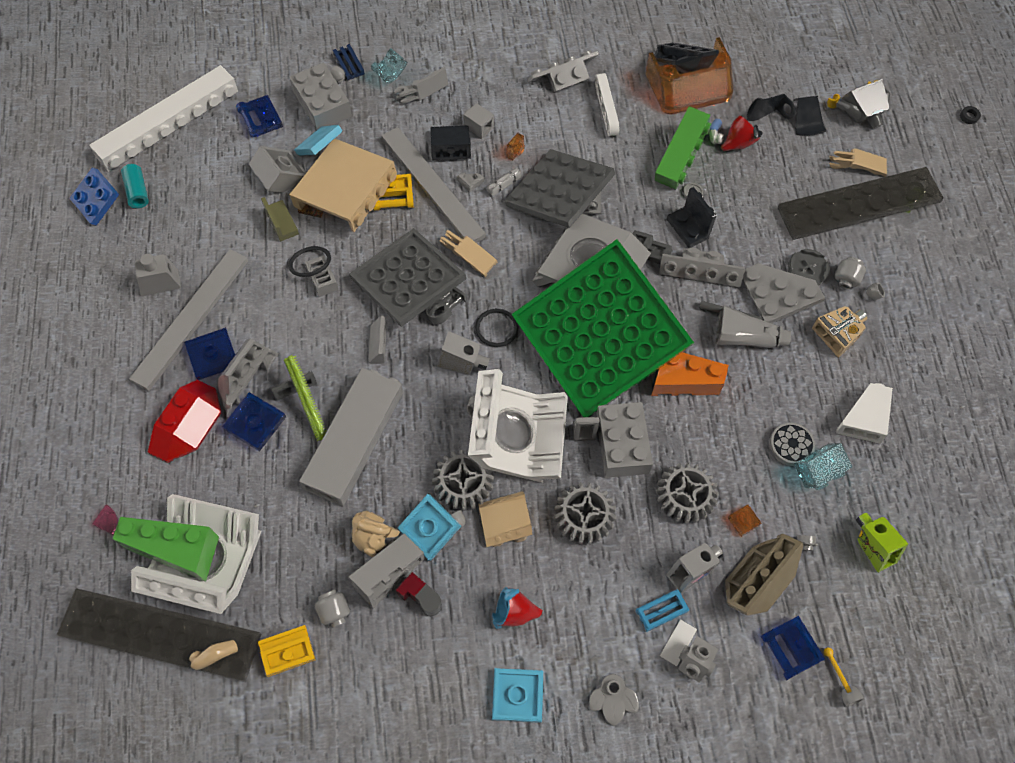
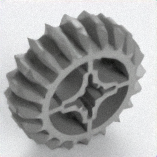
M462 449L460 450V455H456L452 451V458L444 455V463L438 461L437 467L439 469H434L433 471L435 477L432 479V483L436 485L434 492L439 493V500L445 499L444 503L446 506L453 503V509L455 510L458 508V505H462V510L465 511L466 505L469 504L474 509L475 502L480 505L483 504L482 497L489 498L488 491L493 490L491 482L494 481V476L490 475L492 470L479 466L468 455H464V450ZM466 466L475 469L479 474L468 471ZM459 467L455 473H449L452 469ZM462 472H464V478H466L464 488H462V482H460ZM477 484H480L475 491L467 494L471 487H476ZM447 486H450V488H457L460 491V494L452 492L447 488Z
M689 462L685 464L684 468L681 463L676 465V469L671 466L668 472L662 473V479H659L657 483L659 487L656 490V494L660 495L657 501L658 503H664L661 507L662 510H669L668 517H671L673 514L676 515V522H679L681 517L684 518L685 524L689 523L690 518L694 523L699 521V517L704 520L707 517V513L711 514L714 510L713 507L718 503L715 499L719 495V492L715 491L717 483H711L713 475L706 476V469L699 471L698 464L694 468H691ZM675 480H679V488L670 492V484ZM687 490L691 493V496L687 495V493L685 494L683 491ZM704 493V503L696 507V497Z
M580 482L578 483V489L571 485L569 487L570 492L563 490V497L557 498L559 505L554 507V511L557 512L554 515V520L559 521L557 523L558 529L564 528L563 536L571 534L570 541H574L575 537L579 538V544H583V540L587 539L590 545L593 542V537L599 542L601 541V535L607 537L609 534L608 529H613L614 524L612 522L616 520V515L613 513L616 511V506L611 505L613 503L612 498H606L607 490L602 493L599 492V485L592 489L591 483H588L587 487L584 488ZM584 498L581 504L569 506L573 501ZM591 500L596 502L600 508L594 507ZM585 505H587L586 511H588V514L584 522V516L582 515V513L585 508ZM568 515L578 521L579 527L570 521ZM602 521L596 527L586 529L590 522Z

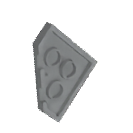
M759 263L746 268L742 281L764 321L774 323L825 301V297L816 280Z

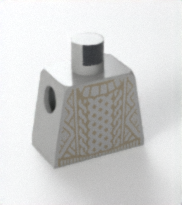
M448 331L437 367L470 375L473 366L486 370L490 358L478 354L480 349L478 343Z

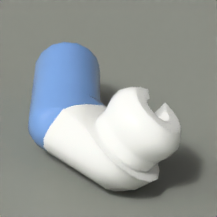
M715 119L709 130L710 141L713 144H721L724 140L722 138L723 134H718V130L722 126L720 119Z

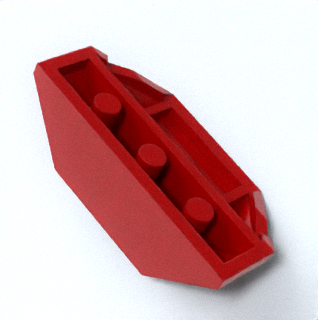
M199 380L180 387L153 426L148 453L169 463L173 459L196 451L221 414L216 388Z

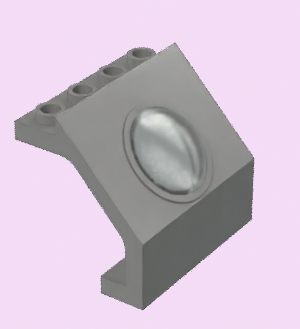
M581 214L570 228L565 227L564 233L557 238L556 245L546 255L543 265L536 270V276L532 282L537 286L556 283L616 239L619 240L640 270L651 253L631 232Z

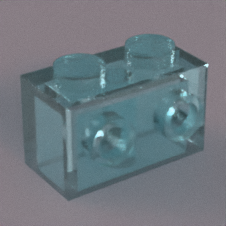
M828 443L794 463L804 487L815 488L816 490L827 487L829 481L845 476V471L852 468L841 443Z

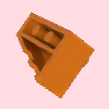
M682 352L658 369L651 396H658V394H671V396H678L679 394L719 395L724 386L729 365Z

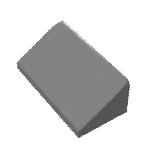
M380 316L370 327L368 357L370 364H384L387 325L384 316Z

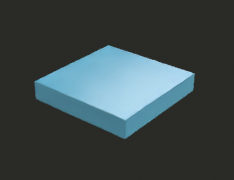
M339 125L321 126L296 147L294 151L299 156L316 155L343 130Z
M427 494L397 529L411 539L424 552L425 558L431 561L462 526L430 494Z
M494 668L492 720L542 723L543 671Z

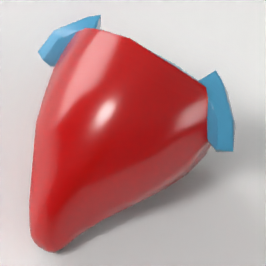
M505 587L499 596L496 614L492 613L493 625L496 629H500L502 626H521L533 619L539 618L543 610L519 592V589Z

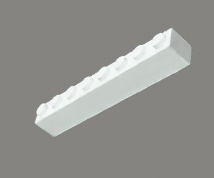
M220 65L89 146L95 157L109 172L238 92L235 80Z

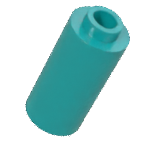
M127 164L121 169V175L128 205L132 208H143L149 203L142 169L136 164Z

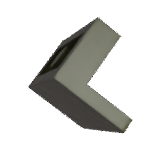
M265 197L261 198L264 210L280 242L299 235L298 229L283 200L269 205Z

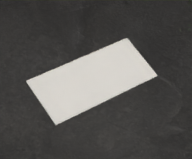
M680 619L660 656L677 666L681 660L679 656L686 645H689L697 629Z

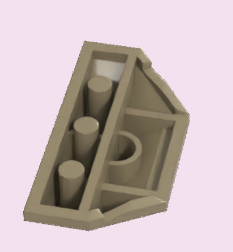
M780 534L775 539L767 540L752 547L725 580L728 606L747 616L767 612L795 578L803 543L785 534Z

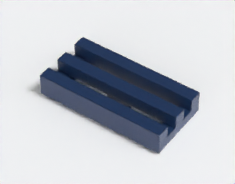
M350 44L346 45L347 48L339 47V51L333 49V55L340 68L344 70L347 80L365 74ZM347 53H349V55L351 56V58H352V60H353L355 66H356L357 69H358V72H357L356 69L354 68V66H353V64H352L350 58L348 57ZM341 55H343V57H344L345 61L347 62V64H348V66H349V68H350L352 74H349V72H348V70H347L345 64L343 63V61H342V59H341V57H340Z

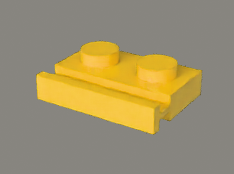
M306 625L258 641L267 677L316 661Z

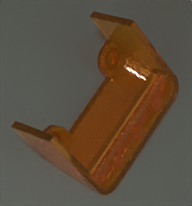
M720 37L716 38L713 48L719 50V55L712 63L713 67L679 74L672 65L659 66L653 52L649 53L645 75L664 113L669 115L687 111L689 106L698 109L724 103L732 98L731 58Z

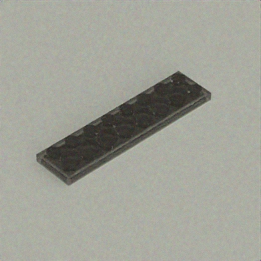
M923 167L779 203L778 210L792 240L941 203L944 197L928 168Z
M76 588L57 636L192 669L189 658L193 652H203L214 644L234 640L238 647L236 653L196 671L246 683L261 633Z

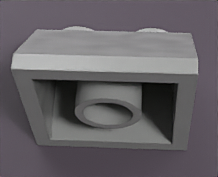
M259 146L249 163L254 174L259 177L265 189L270 192L284 193L297 186L306 174V171L290 150Z

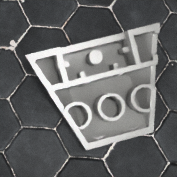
M247 339L218 379V388L223 401L226 419L230 423L243 406L239 396L259 367L268 370L279 354L252 339Z

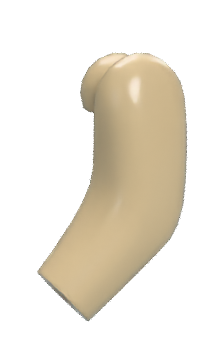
M234 640L214 644L203 652H193L189 658L191 668L200 670L224 657L238 651L236 642Z

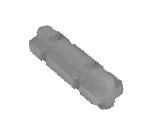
M514 168L509 171L510 174L506 173L497 179L496 183L492 182L487 186L488 193L494 196L499 193L498 190L502 191L514 183L513 181H517L522 177L521 171L518 168Z

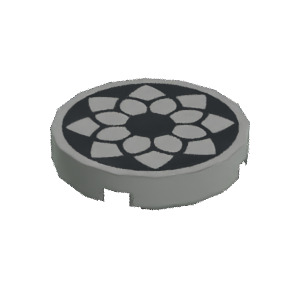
M785 423L774 430L770 437L769 447L779 462L795 467L810 460L815 451V441L807 428L796 423Z

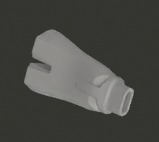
M724 305L720 310L715 344L747 345L762 348L790 345L791 331L783 330L782 326L778 327L773 323L754 318Z

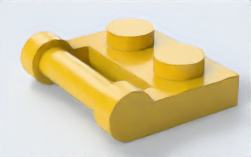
M411 174L397 175L396 179L387 187L385 194L381 196L407 195V198L378 200L374 211H379L380 208L404 206L414 208Z

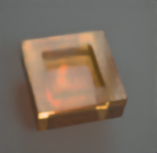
M517 133L507 144L506 157L512 161L517 155L520 156L525 149L524 136Z
M749 505L744 506L728 517L741 537L762 524Z

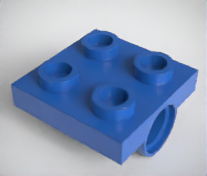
M92 167L73 192L70 200L90 224L97 226L117 199L119 193L98 169Z

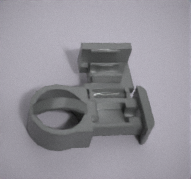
M455 287L426 309L429 321L433 324L444 323L452 315L451 310L462 301H467L465 293ZM436 310L444 311L438 316H432Z

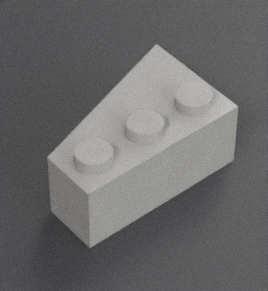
M405 534L400 537L397 536L385 549L352 573L349 579L353 588L374 609L425 560L424 552Z

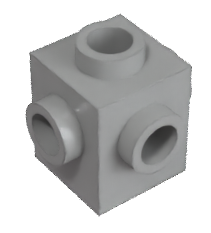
M697 636L690 647L686 645L679 656L682 662L678 670L700 683L705 675L709 677L716 666L713 660L719 649Z

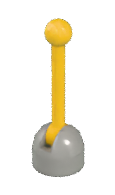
M826 647L823 653L831 661L844 686L841 697L845 706L849 707L864 700L861 691L857 687L848 685L833 657V650L830 647Z

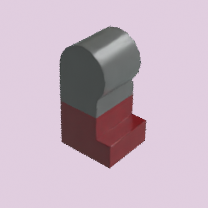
M413 572L396 589L397 595L405 601L408 597H411L421 606L423 613L427 616H435L441 610V598L438 593Z

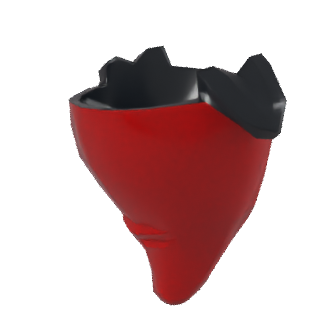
M739 115L732 122L727 138L721 145V149L723 151L747 148L756 143L763 132L758 129L757 125L753 127L745 118Z

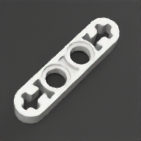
M605 73L596 74L595 87L608 136L619 135V121L607 76Z

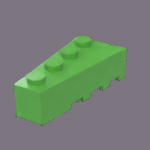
M690 106L688 107L655 172L654 181L675 190L679 184H683L687 175L685 172L688 167L691 168L695 160V154L700 150L703 139L711 128L712 123H709L710 114Z
M120 517L113 536V540L124 549L158 561L165 566H170L205 582L219 536L207 526Z

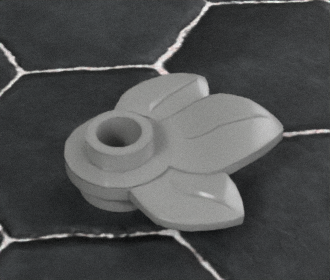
M609 674L602 680L601 687L592 692L589 706L590 710L593 711L602 709L605 719L612 726H616L622 720L625 711L638 712L639 702L635 692L626 687L624 680L619 675ZM611 683H617L618 689L615 692H611L609 689Z

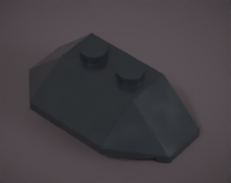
M675 42L659 44L653 61L669 70L676 71V74L688 73L689 77H695L710 68L719 55V50Z

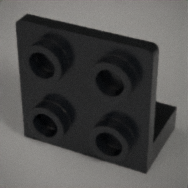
M468 125L430 128L432 161L471 159V141Z
M692 187L689 189L685 206L668 214L666 220L686 246L692 248L709 239L716 219V213L705 202L703 195Z

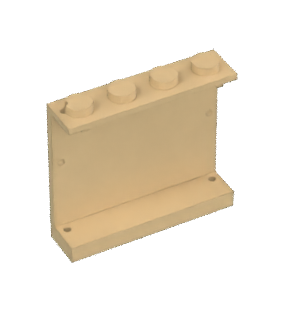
M334 138L289 195L295 208L302 210L308 204L348 221L351 231L355 232L362 225L367 214L374 209L379 198L385 194L390 183L396 179L397 172L394 161Z

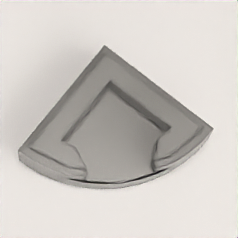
M461 173L457 175V181L471 192L484 182V177L478 173Z

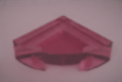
M106 504L92 524L114 536L118 525V517L115 511Z

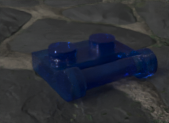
M268 95L249 102L242 101L236 105L238 113L242 115L248 127L247 131L250 137H258L283 127L282 121ZM254 110L261 125L257 126L254 124L249 114L250 111Z
M799 616L760 636L764 643L767 642L783 669V676L786 681L825 660ZM780 635L797 662L798 665L794 668L775 639L776 636Z

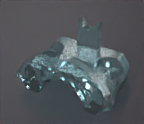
M390 48L385 58L379 64L374 62L371 65V69L388 84L398 78L408 62Z

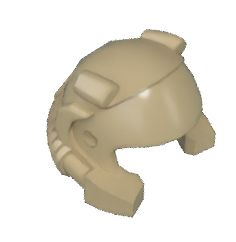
M363 511L353 517L352 542L360 551L370 557H374L377 552H380L387 546L385 539L397 537L400 531L384 524L385 519L373 512Z

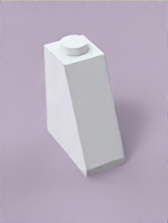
M870 383L839 425L836 433L880 444L888 435L893 388L885 387L880 383Z

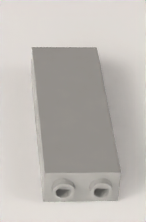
M361 368L299 481L303 490L340 506L345 505L403 394L402 384L397 379L381 376L380 373L373 369L366 370Z

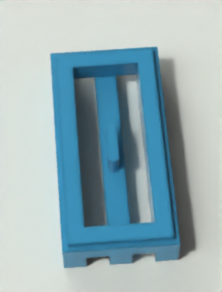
M677 589L637 608L635 611L639 615L641 623L644 624L646 632H649L688 613L689 608ZM674 597L678 599L677 601L651 614H648L646 616L644 614L645 611L655 606H658ZM681 605L682 609L651 624L649 623V620Z

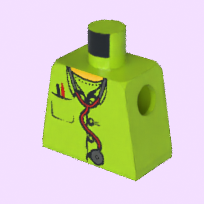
M868 513L860 515L856 522L862 530L857 540L875 570L879 573L897 564L908 546L907 541L885 517H880L873 521Z

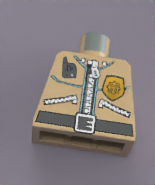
M844 306L817 318L812 329L839 358L866 329L863 322L867 320V315L863 310L853 313L848 307Z

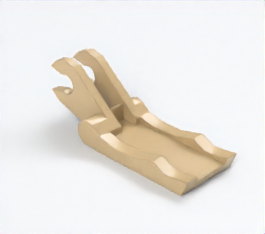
M855 148L850 152L835 151L834 154L840 157L830 156L831 161L839 163H830V167L833 169L851 167L852 169H864L875 175H882L884 177L887 175V158Z
M447 230L445 235L448 239L445 237L440 238L443 246L452 250L455 255L465 260L484 277L498 263L492 255L468 236L461 239Z

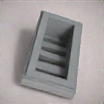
M321 256L305 262L308 272L322 267L326 262V258ZM323 263L322 265L316 266V267H314V268L311 267V266H314V265ZM329 265L321 273L310 276L319 297L339 290ZM327 274L326 276L320 277V278H318V279L316 278V277H319V276H321V275ZM330 279V281L319 284V282Z
M599 417L576 418L572 426L573 440H595L600 422Z

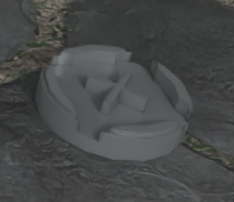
M802 249L800 252H795L788 262V272L816 280L819 286L825 282L830 272V265L824 259L825 256L820 252L812 249Z

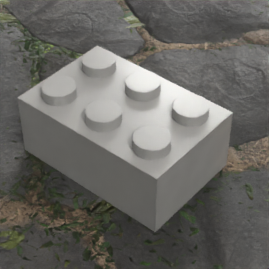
M324 62L289 76L293 93L316 130L321 126H331L352 117L349 100Z
M643 403L598 406L596 418L599 417L600 421L598 435L605 478L649 474L653 461Z

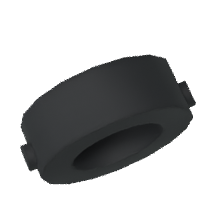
M966 106L961 111L960 118L967 124H975L981 118V113L973 106ZM967 112L972 113L975 118L969 117Z

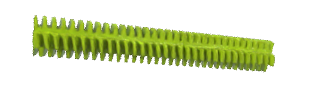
M288 356L283 361L286 364L293 385L296 387L295 390L298 392L300 402L304 410H306L305 413L309 423H311V428H313L312 431L316 433L314 436H316L317 441H321L327 430H324L326 427L323 428L325 425H322L324 422L320 420L322 417L319 416L321 415H317L319 410H315L317 407H314L316 404L313 405L315 402H312L314 399L310 397L312 394L309 395L311 392H308L310 390L307 389L309 386L306 387L308 385L305 384L307 381L303 382L306 379H302L305 376L301 377L304 374H300L302 369H298L300 366L296 364L298 362L295 361L297 358L294 359L296 356Z

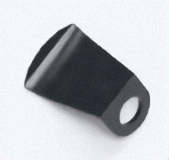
M785 94L766 99L757 98L749 106L747 121L759 120L776 110L786 119H791L796 113L795 105ZM785 104H788L791 107L790 114H787L785 112Z
M818 96L793 99V101H797L796 135L810 136L826 132Z

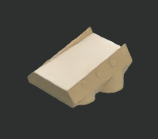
M523 491L486 501L481 505L478 504L486 547L501 546L504 542L512 540L523 542L527 539V536L532 535V526Z

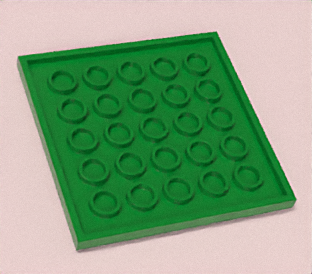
M618 239L511 314L584 418L594 415L597 412L598 406L608 405L694 344V341Z

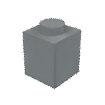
M476 103L465 111L464 125H468L469 131L482 139L494 128V114Z

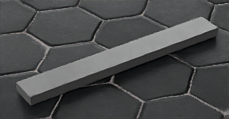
M398 127L381 135L383 142L409 174H411L413 179L462 239L468 236L477 243L486 238V233Z
M229 249L129 378L132 383L147 391L151 390L248 263L247 257Z

